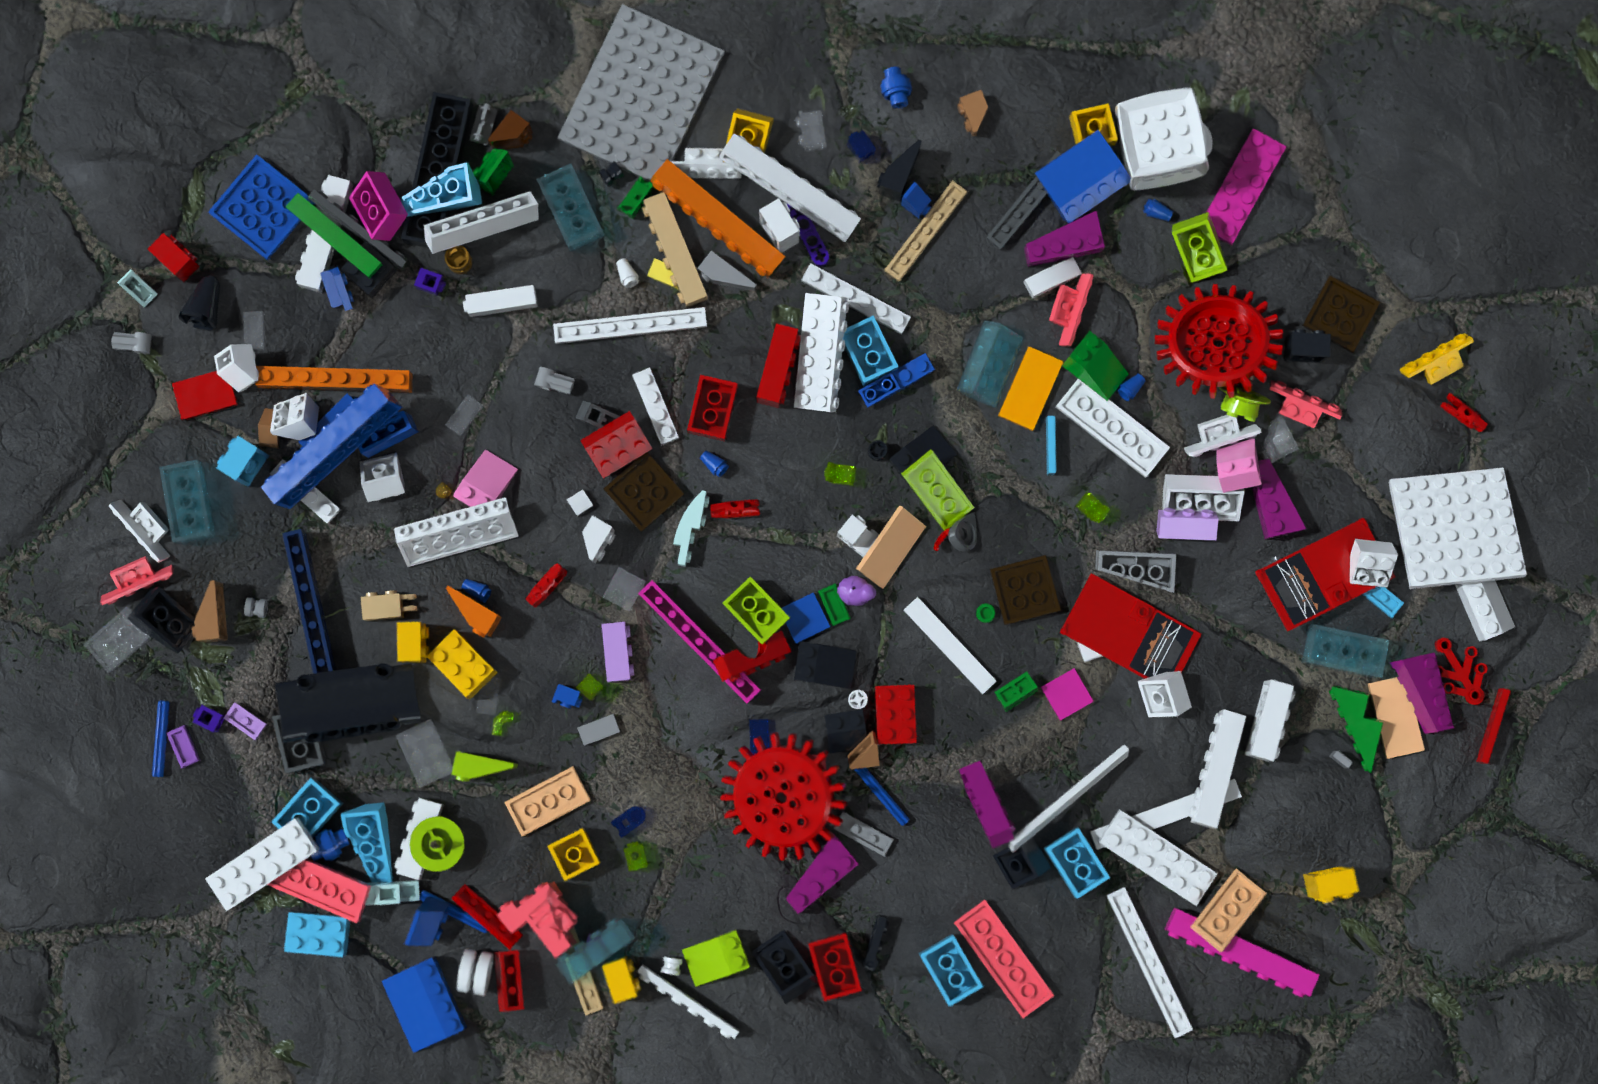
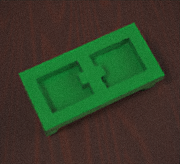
M640 176L617 209L631 219H634L644 205L643 200L649 198L655 190L652 183L646 182Z
M1025 672L994 693L1005 712L1037 693L1038 687L1028 672Z

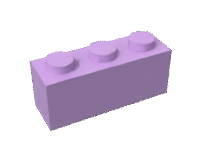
M1173 508L1158 510L1156 530L1158 538L1216 540L1218 516L1212 510L1194 511L1193 509H1183L1181 511Z
M625 622L602 624L607 682L631 680V676H634V665L630 664L629 657L633 656L632 645H628L627 640L628 637H631L630 626H626Z

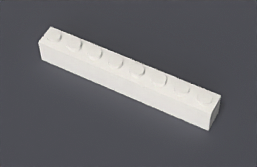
M733 134L719 156L720 159L844 242L849 238L861 219L856 212L846 209L838 200L831 199L823 190L816 189L810 185L808 180L798 177L792 169L782 166L775 158L767 156L759 147L752 146L740 135Z

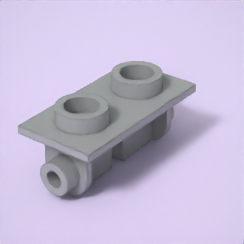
M489 104L479 105L469 141L488 146V138L491 136L498 109L491 108Z

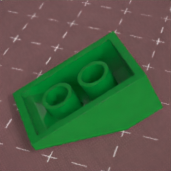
M493 149L491 152L486 153L483 158V164L480 168L477 167L473 174L480 188L493 196L514 165L506 150Z
M1091 331L1088 332L1062 365L1106 401H1108L1128 375V372L1106 343Z

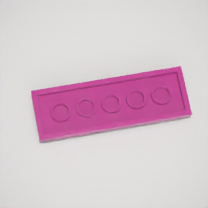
M1254 128L1207 210L1218 238L1230 245L1236 239L1286 148L1285 145Z

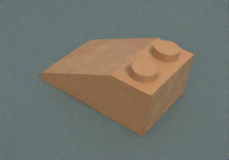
M212 580L209 583L194 621L195 626L192 627V634L196 641L207 643L228 640L224 588L221 582Z

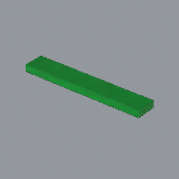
M299 193L285 206L369 279L382 266L380 261Z

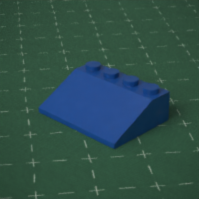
M1099 130L1035 172L1058 212L1068 224L1130 183L1131 179L1125 167Z
M436 956L382 981L413 1053L467 1028Z

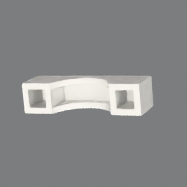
M419 798L418 801L414 802L412 808L414 816L412 820L408 821L406 831H409L407 839L404 838L400 849L403 852L401 857L397 858L395 864L397 874L417 880L422 878L424 868L418 865L411 855L410 837L420 822L430 817H440L444 804L424 798Z

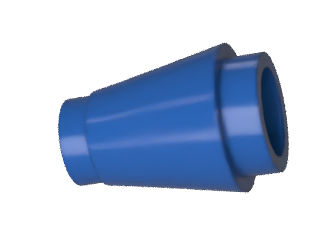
M1148 199L1143 209V213H1146V216L1169 221L1173 214L1172 210L1156 199Z
M1137 374L1119 386L1118 394L1126 401L1134 399L1146 382L1145 378L1141 374Z
M707 450L700 457V460H702L714 476L721 477L729 467L725 460Z
M465 579L461 586V589L478 602L485 603L491 594V589L488 588V585Z

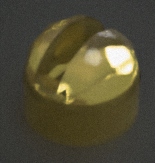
M441 482L437 486L435 493L439 498H447L452 494V491L444 482Z

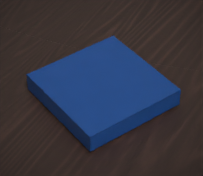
M814 592L781 608L790 617L786 625L796 644L830 628Z

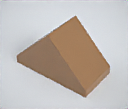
M265 408L258 423L259 446L279 449L281 436L272 435L270 432L273 409Z
M872 731L847 755L849 768L860 769L880 766L875 732Z

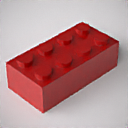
M776 323L756 397L757 403L779 408L780 404H784L787 390H784L785 385L789 386L791 379L789 369L790 367L794 368L796 360L794 350L799 349L801 335H798V329Z

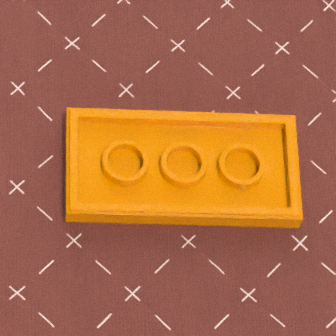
M1028 346L998 416L1033 431L1063 361Z

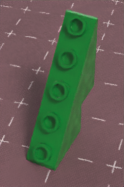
M1333 685L1332 689L1329 690L1333 701L1337 700L1339 705L1337 711L1341 719L1345 718L1347 725H1345L1346 731L1355 740L1353 746L1356 753H1361L1363 761L1361 763L1365 772L1369 771L1371 773L1384 720L1365 716L1370 693Z

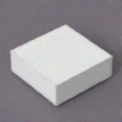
M584 490L567 499L577 516L593 507Z

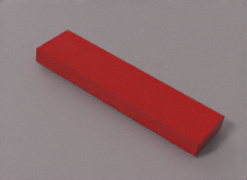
M1498 689L1476 760L1478 763H1489L1511 692L1508 689Z
M466 884L452 897L454 902L509 950L523 936L519 931L511 933L497 916L498 912Z

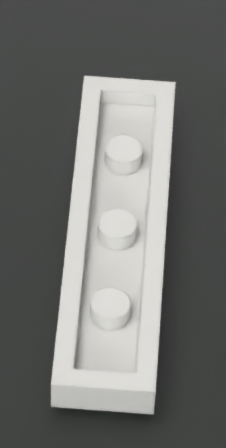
M647 368L633 374L661 446L679 439L651 369Z
M282 459L270 474L274 475L277 473L279 467L286 463V461ZM316 487L301 499L305 505L327 524L341 511L339 507Z

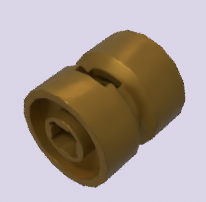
M459 245L447 249L445 252V262L452 272L465 274L471 269L472 258L463 246Z

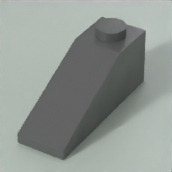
M586 401L582 402L576 415V419L598 429L620 417Z

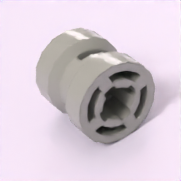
M247 597L244 607L245 616L252 617L256 615L259 618H266L268 600H255L254 598Z

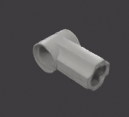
M114 332L111 340L112 348L128 350L139 354H150L152 335L142 332H135V334Z
M539 367L534 386L570 395L575 379L557 374L551 369Z

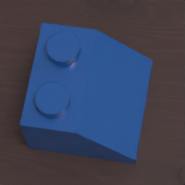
M427 896L416 911L405 945L432 946L435 940L439 941L443 929H440L441 925L446 923L449 912H446L449 905Z

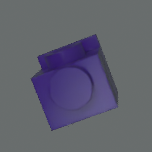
M420 268L414 286L418 290L437 296L439 292H443L446 282L443 281L444 277L442 275ZM430 281H435L433 287L429 286Z
M201 705V707H197L193 714V723L211 732L218 733L225 715L206 705ZM209 714L212 716L210 722L206 720V717Z

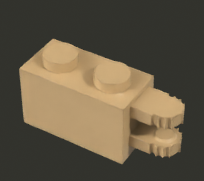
M396 590L385 591V595H378L377 592L366 593L365 597H361L362 620L373 621L404 618V612L417 611V606L403 607V600L416 599V594L402 595L400 593L397 594Z

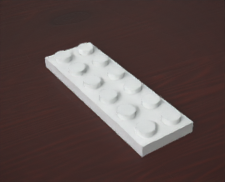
M1077 379L1056 406L1057 409L1145 478L1170 448L1109 399L1106 401L1079 379Z
M1120 809L1098 841L1195 906H1197L1217 875L1216 872Z
M297 817L205 878L225 910L228 911L320 849Z

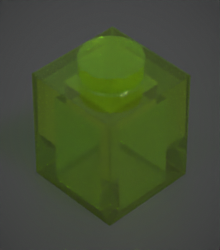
M588 674L576 688L590 701H593L605 687L591 674Z

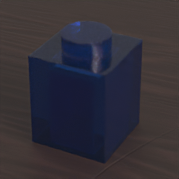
M864 130L861 132L855 131L848 137L847 145L859 163L875 154L876 148Z

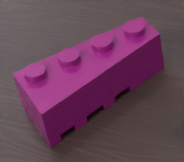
M1097 211L1027 243L1024 251L1028 267L1102 252L1105 246Z
M1270 459L1258 461L1262 485L1253 486L1252 490L1264 539L1305 530L1306 527Z
M1435 652L1390 662L1392 668L1396 670L1399 676L1397 678L1400 685L1403 684L1407 692L1406 697L1408 701L1412 702L1415 708L1414 713L1424 733L1428 734L1454 728Z
M981 761L960 768L959 772L966 793L992 848L1014 840L1012 833L1015 831L1014 825L1011 820H1007L1008 813L1004 806L1001 807L1000 796L998 792H994V784L991 778H988Z
M835 835L821 849L786 897V900L798 914L858 865Z

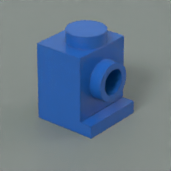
M558 684L552 702L557 704L559 700L561 701V706L571 709V706L580 708L583 700L582 692Z

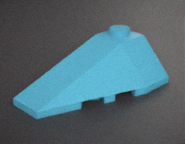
M463 163L450 166L442 174L432 177L423 186H418L401 197V202L408 216L461 209L482 204L480 186L469 164Z
M385 803L365 804L341 813L344 833L352 842L355 853H358L362 860L363 867L371 882H393Z

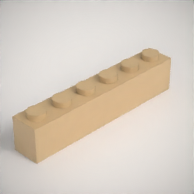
M662 192L643 200L644 206L641 207L645 218L649 217L651 221L648 225L652 235L656 234L658 238L656 245L659 252L663 251L665 255L663 262L666 269H671L673 275L670 276L673 286H678L680 293H677L680 303H684L686 308L707 300V294L665 193Z

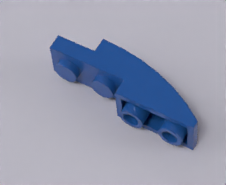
M924 353L897 370L860 389L859 393L866 406L870 407L914 384L922 377L933 372L935 368L928 355Z

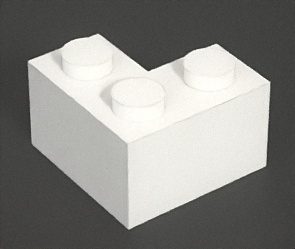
M851 515L837 532V537L864 558L879 534L873 529L869 531L865 524L866 521L859 515L856 517Z

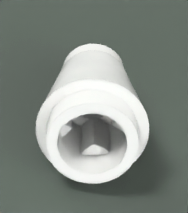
M623 258L617 261L621 284L625 288L638 284L639 276L627 259Z

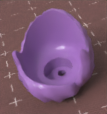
M858 576L844 578L837 588L839 597L846 605L862 606L876 596V590L873 585L868 584L865 579Z

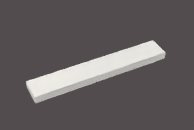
M918 597L903 610L981 694L985 693L996 682L992 675Z

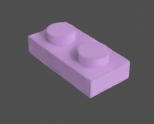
M234 702L224 716L225 720L254 740L258 739L267 726L264 721L236 702Z

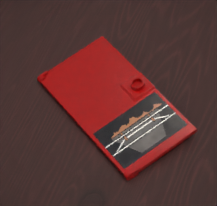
M1364 518L1255 571L1287 632L1377 587L1350 583V554L1355 539L1376 541ZM1393 572L1390 580L1396 577Z
M1090 573L1060 630L1061 634L1144 679L1165 672L1181 671L1182 673L1201 636V633L1092 573Z

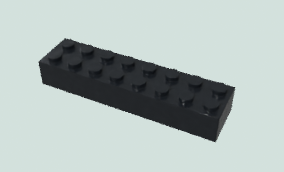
M433 92L412 190L418 186H423L432 177L442 174L448 167L461 164L473 110L471 99ZM450 210L406 217L401 239L407 244L429 248L425 242L424 225L448 218Z

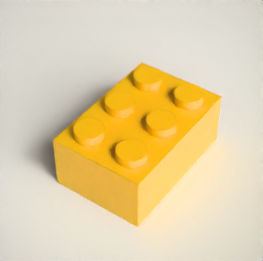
M455 629L427 655V658L468 699L475 696L498 673Z
M1339 866L1303 874L1308 897L1314 898L1315 901L1330 902L1334 901L1336 896L1349 898L1354 896L1353 893L1359 892L1354 868Z

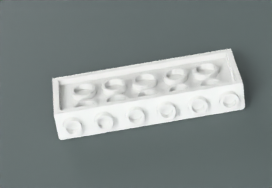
M805 293L794 408L836 412L839 406L837 395L841 387L839 376L843 368L841 357L845 349L844 332L847 330L845 318L849 310L847 297Z
M506 498L394 528L396 543L407 567L519 537Z

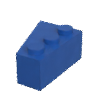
M405 411L397 412L358 448L362 455L370 458L419 431L410 414Z

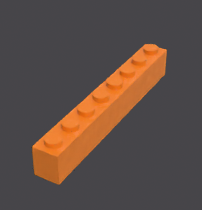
M668 159L653 175L651 182L658 191L662 190L671 202L679 204L687 215H692L696 218L700 226L708 228L716 239H721L725 242L729 250L737 252L745 263L754 266L757 273L761 276L769 278L785 258L781 252Z
M256 366L259 372V381L255 385L259 388L364 391L368 386L375 383L390 392L412 393L413 374L409 370Z

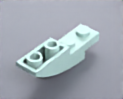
M701 491L695 497L678 525L673 543L674 546H680L678 566L686 567V563L691 561L692 552L689 551V546L694 544L695 533L692 530L700 531L701 526H705L706 515H703L704 507L708 508L710 498L706 496V491Z
M418 880L367 883L371 885V889L365 905L419 901Z

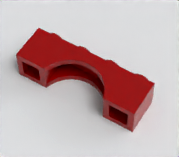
M780 631L773 634L763 645L758 642V652L755 658L746 657L736 649L713 660V663L722 682L728 679L733 682L740 679V674L745 673L747 676L756 672L755 668L759 666L760 669H764L770 666V662L775 660V663L786 659L785 655L790 653L791 649L783 632Z

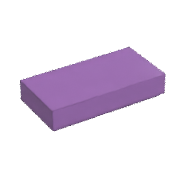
M186 725L166 733L181 768L200 761Z

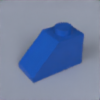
M915 182L902 197L901 206L918 219L921 215L926 216L932 208L929 206L931 199Z

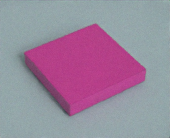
M1075 668L1040 687L1060 721L1094 702Z

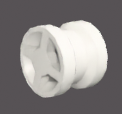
M861 690L853 691L848 698L849 705L854 709L864 708L868 701L866 693Z
M664 956L663 961L665 963L661 968V972L680 975L679 966L683 960Z

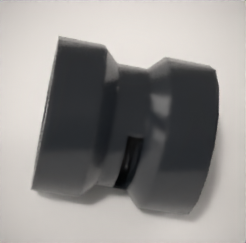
M615 161L611 162L607 169L602 168L598 171L608 187L613 185L615 180L624 178L622 171Z
M881 440L873 441L868 448L869 457L874 461L883 460L888 451L887 445Z

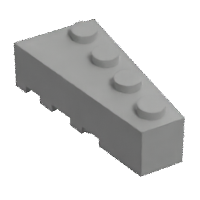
M1096 550L1095 569L1174 593L1176 554Z

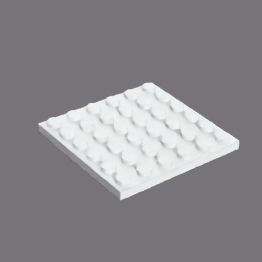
M1504 468L1389 480L1388 483L1410 589L1521 578L1527 575Z

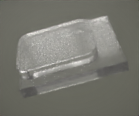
M618 567L603 598L630 612L639 595L638 593L642 590L646 581Z

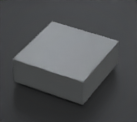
M1333 751L1329 756L1343 768H1349L1352 764V761L1339 751Z

